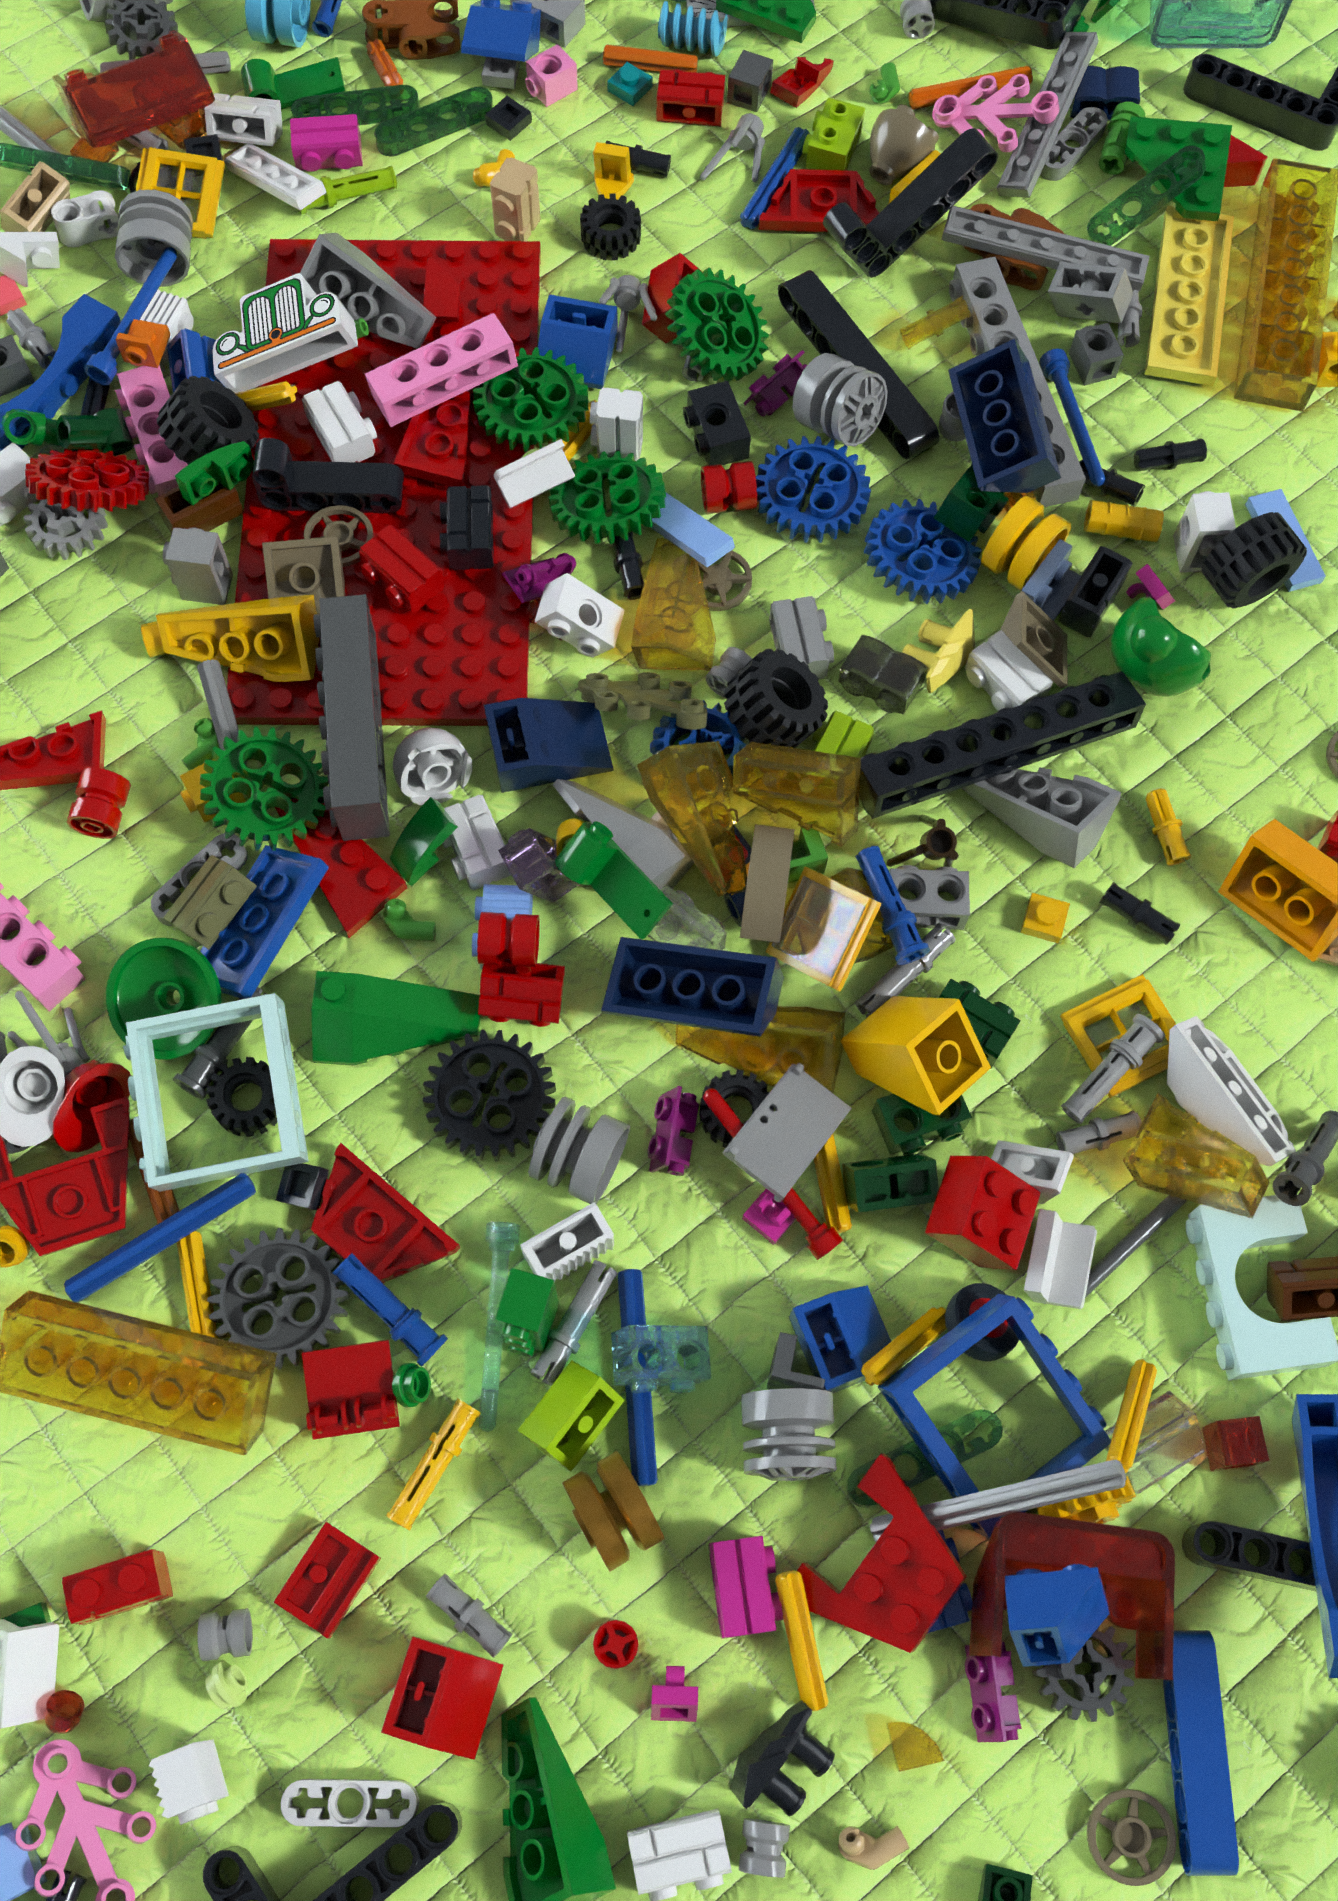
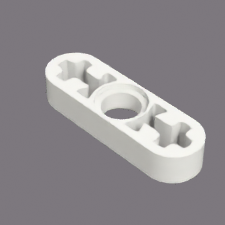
M302 1779L290 1784L281 1798V1812L284 1818L295 1826L400 1827L411 1821L419 1808V1796L415 1787L404 1780ZM324 1787L332 1788L328 1798L330 1818L322 1817L325 1807L307 1809L306 1815L303 1817L300 1816V1808L292 1806V1798L301 1795L302 1788H307V1794L310 1798L326 1797ZM347 1788L358 1790L363 1797V1808L353 1818L343 1816L337 1805L339 1795ZM370 1788L379 1789L376 1799H388L393 1797L395 1789L401 1790V1797L409 1799V1808L401 1810L399 1818L393 1817V1810L391 1808H376L377 1819H370L369 1814L373 1805V1796Z

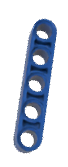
M1209 1630L1162 1631L1159 1644L1182 1866L1187 1876H1235L1239 1869V1856L1215 1642Z

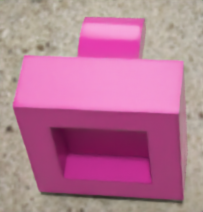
M1148 564L1136 572L1142 583L1133 584L1126 591L1131 599L1140 593H1145L1146 597L1156 600L1163 610L1175 602L1174 598Z
M765 1189L743 1214L742 1219L771 1244L775 1245L796 1219L782 1201L776 1202L774 1199L775 1195L768 1189Z
M666 1666L665 1686L652 1685L651 1720L697 1721L698 1687L684 1686L685 1666Z

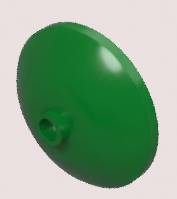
M174 938L147 939L130 947L113 966L106 987L108 1016L115 1032L125 1044V1036H128L126 1022L217 1005L222 1002L219 980L211 963L194 946ZM175 990L180 994L179 1003H176L173 998ZM215 1027L152 1040L155 1059H174L192 1053L199 1045L201 1046L207 1041Z

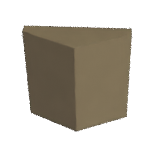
M338 536L262 543L269 599L314 595L317 614H320V598L345 596L344 572Z
M1021 591L1016 594L1001 630L1024 655L1058 687L1063 689L1068 686L1067 634Z

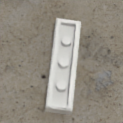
M245 144L224 159L228 171L298 210H302L327 193L322 181L253 144Z

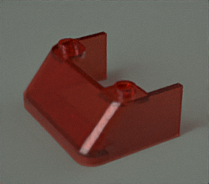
M172 30L169 34L158 39L160 44L155 47L156 52L96 75L85 73L82 68L64 74L65 80L58 74L52 76L75 131L90 147L98 148L112 144L204 108L215 101L211 86L186 37L176 30Z
M1023 1512L1004 1515L996 1522L973 1581L969 1656L1001 1657L1003 1610L1007 1609L1005 1576L1016 1575L1018 1571L1031 1568L1041 1570L1042 1572L1062 1571L1068 1565L1083 1564L1089 1568L1098 1567L1109 1606L1110 1614L1107 1616L1108 1620L1119 1628L1136 1630L1135 1678L1173 1680L1175 1553L1172 1544L1164 1535L1149 1530Z

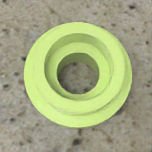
M225 1661L215 1665L212 1669V1674L207 1676L205 1681L210 1698L221 1709H227L230 1706L238 1707L246 1700L248 1681L244 1672L237 1665H230Z

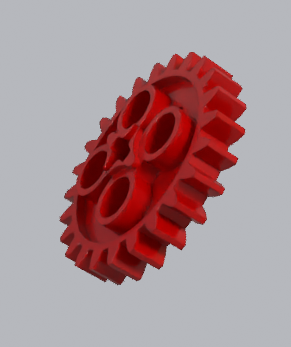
M64 448V452L60 453L50 450V455L40 453L38 458H31L30 463L26 464L25 481L26 488H29V493L36 494L37 500L47 499L48 505L60 503L61 509L73 506L79 512L83 509H91V511L97 512L98 508H104L112 512L115 506L121 509H127V504L136 506L138 505V500L144 501L145 495H149V471H145V466L137 465L136 459L127 460V455L113 456V451L102 453L98 449H78V451L73 452L70 449Z

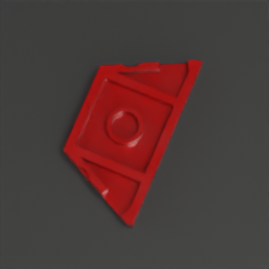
M790 169L783 180V186L774 193L766 213H761L759 230L828 232L823 225L825 215L832 207L844 202L856 212L866 225L879 212L875 207V198L864 187V181L857 171Z
M342 1143L337 1146L334 1154L336 1157L322 1192L323 1200L320 1208L316 1211L311 1227L312 1232L343 1260L353 1253L382 1283L457 1253L460 1246L456 1241Z

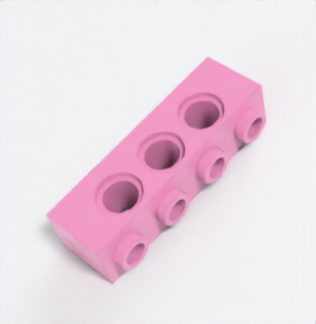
M492 313L385 365L379 366L366 373L365 376L373 399L390 427H393L517 367L518 363L513 341L496 315Z
M141 366L117 373L121 389H117L115 392L122 411L129 410L131 416L124 418L132 439L139 438L140 443L134 445L140 465H148L150 494L158 493L160 496L178 486L175 475L188 466V464L175 456V453L166 446V440L160 436L158 431L160 428L157 425L158 413L170 398L160 366L158 368Z
M0 883L1 891L4 888V886ZM0 893V964L50 1012L86 979L77 968L82 962L66 945L59 950L51 942L56 938L55 935L40 920L32 924L25 917L30 911L14 895L7 900ZM20 930L16 937L6 940L11 932ZM46 955L40 964L32 966L33 961L38 956Z

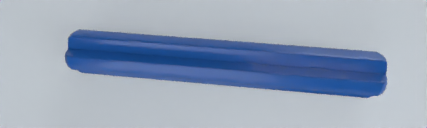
M797 127L791 133L741 213L740 218L743 227H748L752 230L758 226L761 213H766L771 205L774 193L778 188L782 187L784 178L789 170L794 168L802 155L807 134H810L807 129L803 130Z

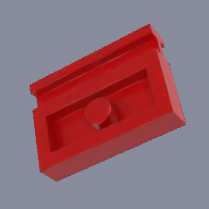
M325 1522L274 1600V1603L321 1633L327 1639H330L381 1560V1557L330 1523Z

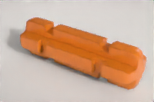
M375 39L373 42L369 41L366 45L367 54L370 60L374 62L373 66L382 82L385 83L386 90L391 95H395L397 92L401 93L404 90L403 79L397 72V68L389 53L385 50L384 44L379 39Z

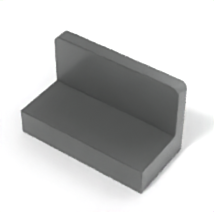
M780 1332L774 1349L766 1389H824L825 1379L791 1371L798 1336Z

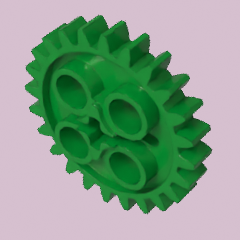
M710 267L703 272L696 269L691 275L687 274L671 290L673 296L667 300V303L672 308L666 312V316L674 320L667 329L677 333V337L672 343L676 345L682 344L684 349L681 351L680 356L685 357L689 355L692 358L690 362L691 368L699 364L703 377L711 371L713 381H717L721 377H723L724 381L728 382L734 378L736 381H739L757 369V365L764 360L762 354L768 350L763 341L769 338V334L761 330L767 324V321L758 317V314L763 309L759 306H753L754 294L749 296L744 294L746 288L744 283L737 287L734 275L725 280L723 270L721 269L713 274Z
M538 347L534 348L532 355H527L524 348H520L519 356L516 357L517 367L473 389L474 412L477 415L479 426H485L486 435L491 436L495 434L498 445L507 439L510 450H513L518 443L522 444L524 453L529 450L530 445H536V448L541 449L543 448V443H554L557 438L568 442L569 431L579 432V422L586 421L585 411L589 410L588 385L584 384L583 373L576 372V364L572 363L566 366V357L564 355L554 360L552 350H549L544 356H540Z
M602 451L599 459H595L589 454L587 455L588 462L586 463L575 460V469H572L575 477L550 489L551 496L548 497L553 521L558 522L560 530L567 529L568 537L571 538L579 533L580 541L584 542L591 536L594 537L595 544H599L602 538L607 537L608 542L613 544L615 536L620 535L623 540L627 541L628 533L631 531L637 535L642 534L641 525L652 527V518H660V509L665 508L666 491L662 473L656 472L655 464L647 465L645 457L635 461L634 453L621 458L620 451H616L613 457H608L606 452ZM604 478L609 479L610 485L609 492L612 506V515L610 517L606 516Z
M256 726L253 730V737L248 738L242 730H238V742L235 743L226 736L223 741L225 751L217 747L212 748L214 760L205 759L204 770L207 773L200 775V785L205 787L200 790V800L209 801L204 806L205 815L216 814L212 824L214 828L226 825L224 836L226 839L237 833L240 835L239 846L241 847L248 839L254 840L255 850L259 851L262 842L268 841L272 851H276L278 840L282 839L288 847H291L293 834L304 840L307 835L306 827L314 830L317 828L318 819L315 816L324 817L326 810L325 806L321 803H324L322 789L328 786V777L319 776L323 773L322 763H313L316 757V750L303 752L304 739L297 741L295 744L290 743L289 731L281 739L276 738L274 727L270 728L267 736H262L258 726ZM252 759L258 760L262 763L263 767L260 769H250L244 762ZM233 774H236V775H238L239 777H238V778H232V775H233ZM292 774L298 777L300 782L288 784L281 777ZM264 785H268L271 787L268 788L266 792H262L259 790L262 789ZM239 792L245 794L249 800L244 803H236L229 796ZM296 798L298 802L294 803L290 799ZM277 807L284 810L286 815L281 818H274L266 810Z

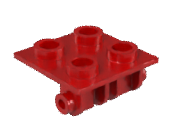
M389 1339L302 1352L309 1407L306 1421L308 1431H312L313 1440L400 1427L397 1399L392 1391L394 1375Z

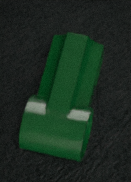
M107 408L94 415H61L56 421L57 430L55 435L59 446H64L65 449H102L103 453L113 451V456H118L129 452L134 447L124 414L119 408Z

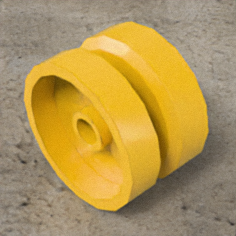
M1029 495L1024 496L1007 512L995 529L983 551L981 564L995 574L1008 570V583L1021 591L1059 539L1066 541L1071 530V523L1056 513L1043 519L1044 505Z

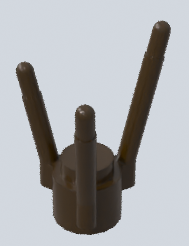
M920 815L919 821L932 827V829L922 835L919 846L894 856L887 861V866L892 867L923 854L931 860L945 858L943 867H952L954 860H957L959 856L955 851L957 838L955 833L945 826L946 822L944 819L936 820L927 815Z

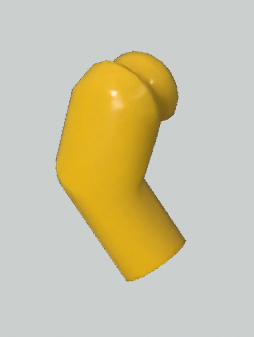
M502 149L496 162L485 163L473 171L475 184L480 187H490L491 180L497 172H500V167L506 158L512 157L515 159L513 152L508 149Z

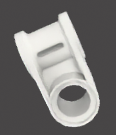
M99 190L76 198L63 199L56 202L51 209L59 239L67 247H80L90 242L113 238L118 235L119 214L114 210L115 201L113 196L107 191ZM98 201L102 202L104 209H100ZM106 219L109 224V228H107L104 223V220Z

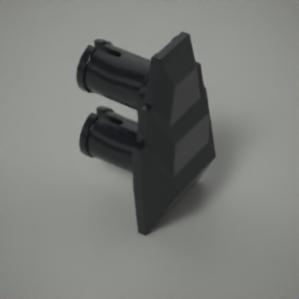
M802 1700L789 1708L776 1723L764 1730L751 1746L740 1753L730 1789L744 1808H750L761 1793L780 1807L787 1816L794 1815L801 1808L806 1798V1791L780 1771V1768L788 1759L789 1753L810 1769L816 1777L825 1774L832 1765L835 1753L806 1730V1723L812 1714V1709Z

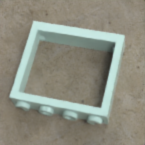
M272 993L126 1022L128 1036H125L126 1045L123 1046L126 1058L131 1060L133 1076L128 1078V1087L131 1098L134 1101L137 1100L139 1115L134 1117V1131L139 1142L142 1141L144 1158L139 1160V1169L143 1170L145 1183L148 1182L149 1188L161 1192L235 1177L241 1173L250 1174L309 1162L285 1005L279 996ZM262 1018L282 1151L170 1173L152 1040Z

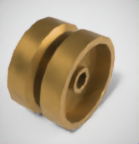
M618 1451L597 1462V1473L606 1489L602 1493H599L591 1477L582 1471L562 1482L575 1507L572 1512L591 1548L596 1547L609 1572L629 1561L630 1550L621 1534V1531L626 1528L637 1547L644 1551L665 1539L645 1497Z

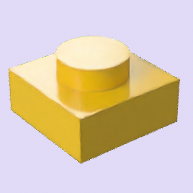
M1032 893L1028 901L1020 933L1058 944L1062 937L1070 903Z

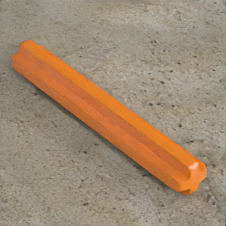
M1023 66L915 88L908 94L909 105L911 109H918L935 105L936 101L945 95L960 97L975 86L981 77L986 75L995 77L998 90L1008 84L1010 79L1017 74H1025L1029 79V84H1031L1033 81L1032 69L1030 66Z

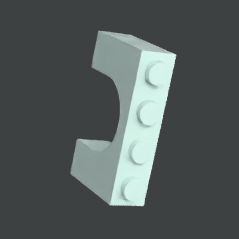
M1276 1195L1199 1205L1188 1214V1219L1186 1220V1234L1189 1242L1195 1244L1198 1256L1196 1275L1199 1283L1202 1286L1205 1285L1209 1301L1206 1303L1207 1320L1212 1328L1215 1327L1219 1342L1216 1346L1217 1361L1220 1368L1226 1370L1228 1381L1327 1367L1338 1362V1344L1330 1317L1291 1323L1271 1322L1252 1312L1238 1293L1235 1282V1269L1238 1259L1244 1250L1295 1242L1308 1233L1301 1206L1288 1205L1282 1202Z

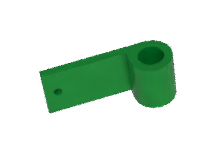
M338 57L277 75L271 64L263 59H251L241 68L245 96L280 100L281 110L346 91Z
M594 821L593 824L588 822L582 823L556 857V866L572 881L582 885H590L640 939H645L673 903L612 840L613 834L605 825Z

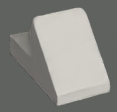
M0 232V272L20 285L28 287L27 269L60 268L57 232Z
M998 1140L991 1159L1040 1191L1038 1203L1044 1204L1061 1193L1074 1155L1067 1151Z

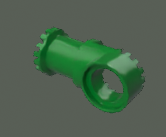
M11 409L2 417V430L13 443L37 446L45 443L59 446L55 435L57 420L46 418L43 413L23 409ZM24 417L29 421L30 429L26 435L17 437L11 434L9 424L13 418Z

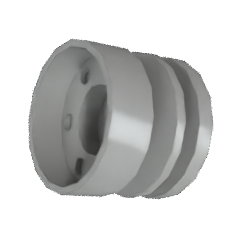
M155 189L138 190L128 194L121 201L119 209L118 235L115 250L118 268L127 277L144 284L165 248L173 247L177 251L178 256L160 287L180 283L188 275L190 267V243L193 227L190 209L182 200L170 193Z
M821 354L805 367L797 381L793 394L795 419L803 426L818 433H825L829 438L838 440L846 446H857L865 442L874 433L883 417L888 394L886 382L880 374L868 371L862 366H855L851 361L835 354Z
M565 1096L562 1097L552 1113L546 1118L538 1133L529 1166V1177L539 1181L549 1171L547 1182L549 1186L554 1188L569 1173L571 1174L568 1189L569 1195L589 1204L593 1202L597 1204L619 1163L628 1139L630 1125L604 1114L593 1128H589L590 1107L583 1105L574 1115L575 1100Z
M787 1388L760 1390L742 1394V1426L762 1431V1437L743 1443V1451L763 1454V1457L744 1460V1474L760 1476L771 1481L809 1480L815 1476L832 1473L837 1470L836 1458L816 1456V1452L835 1448V1440L815 1436V1429L834 1423L832 1392L820 1389Z

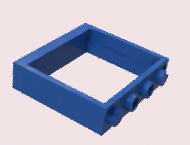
M997 1294L903 1366L882 1385L877 1386L952 1498L977 1493L979 1490L913 1394V1391L1005 1320L1082 1432L1080 1437L1026 1480L1081 1468L1111 1443V1439L1104 1430L1107 1426L1104 1418L1097 1409L1086 1404L1080 1395L1082 1391L1080 1382L1069 1370L1062 1368L1055 1357L1058 1355L1057 1348L1045 1334H1040L1031 1322L1034 1319L1031 1309L1019 1297L1015 1298L1014 1296ZM1028 1510L969 1524L975 1532L992 1540Z

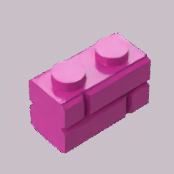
M357 114L290 119L291 148L296 168L313 172L318 169H349L351 167L363 166L361 134Z
M763 1536L709 1543L708 1548L721 1639L776 1631L775 1621L783 1620V1612L778 1592L771 1593L768 1574L776 1573L772 1545L764 1546Z

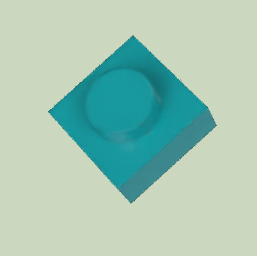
M628 62L607 81V91L631 106H634L653 87V77Z

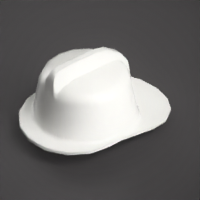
M37 1046L19 1047L8 1053L0 1063V1135L11 1144L21 1147L36 1146L48 1140L53 1134V1121L64 1098L65 1077L64 1069L58 1058L47 1049Z

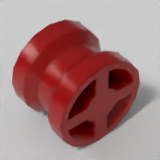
M619 1620L608 1621L600 1626L593 1641L594 1654L599 1662L606 1667L614 1669L630 1664L637 1655L639 1646L634 1629L626 1622Z

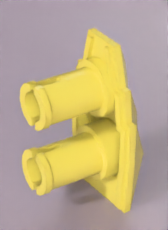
M972 609L966 611L953 628L933 622L930 619L924 620L919 629L918 637L920 638L918 640L922 643L940 647L936 653L915 647L912 644H907L904 647L900 656V666L927 674L926 680L929 693L934 692L954 676L967 663L969 654L974 650L975 633Z

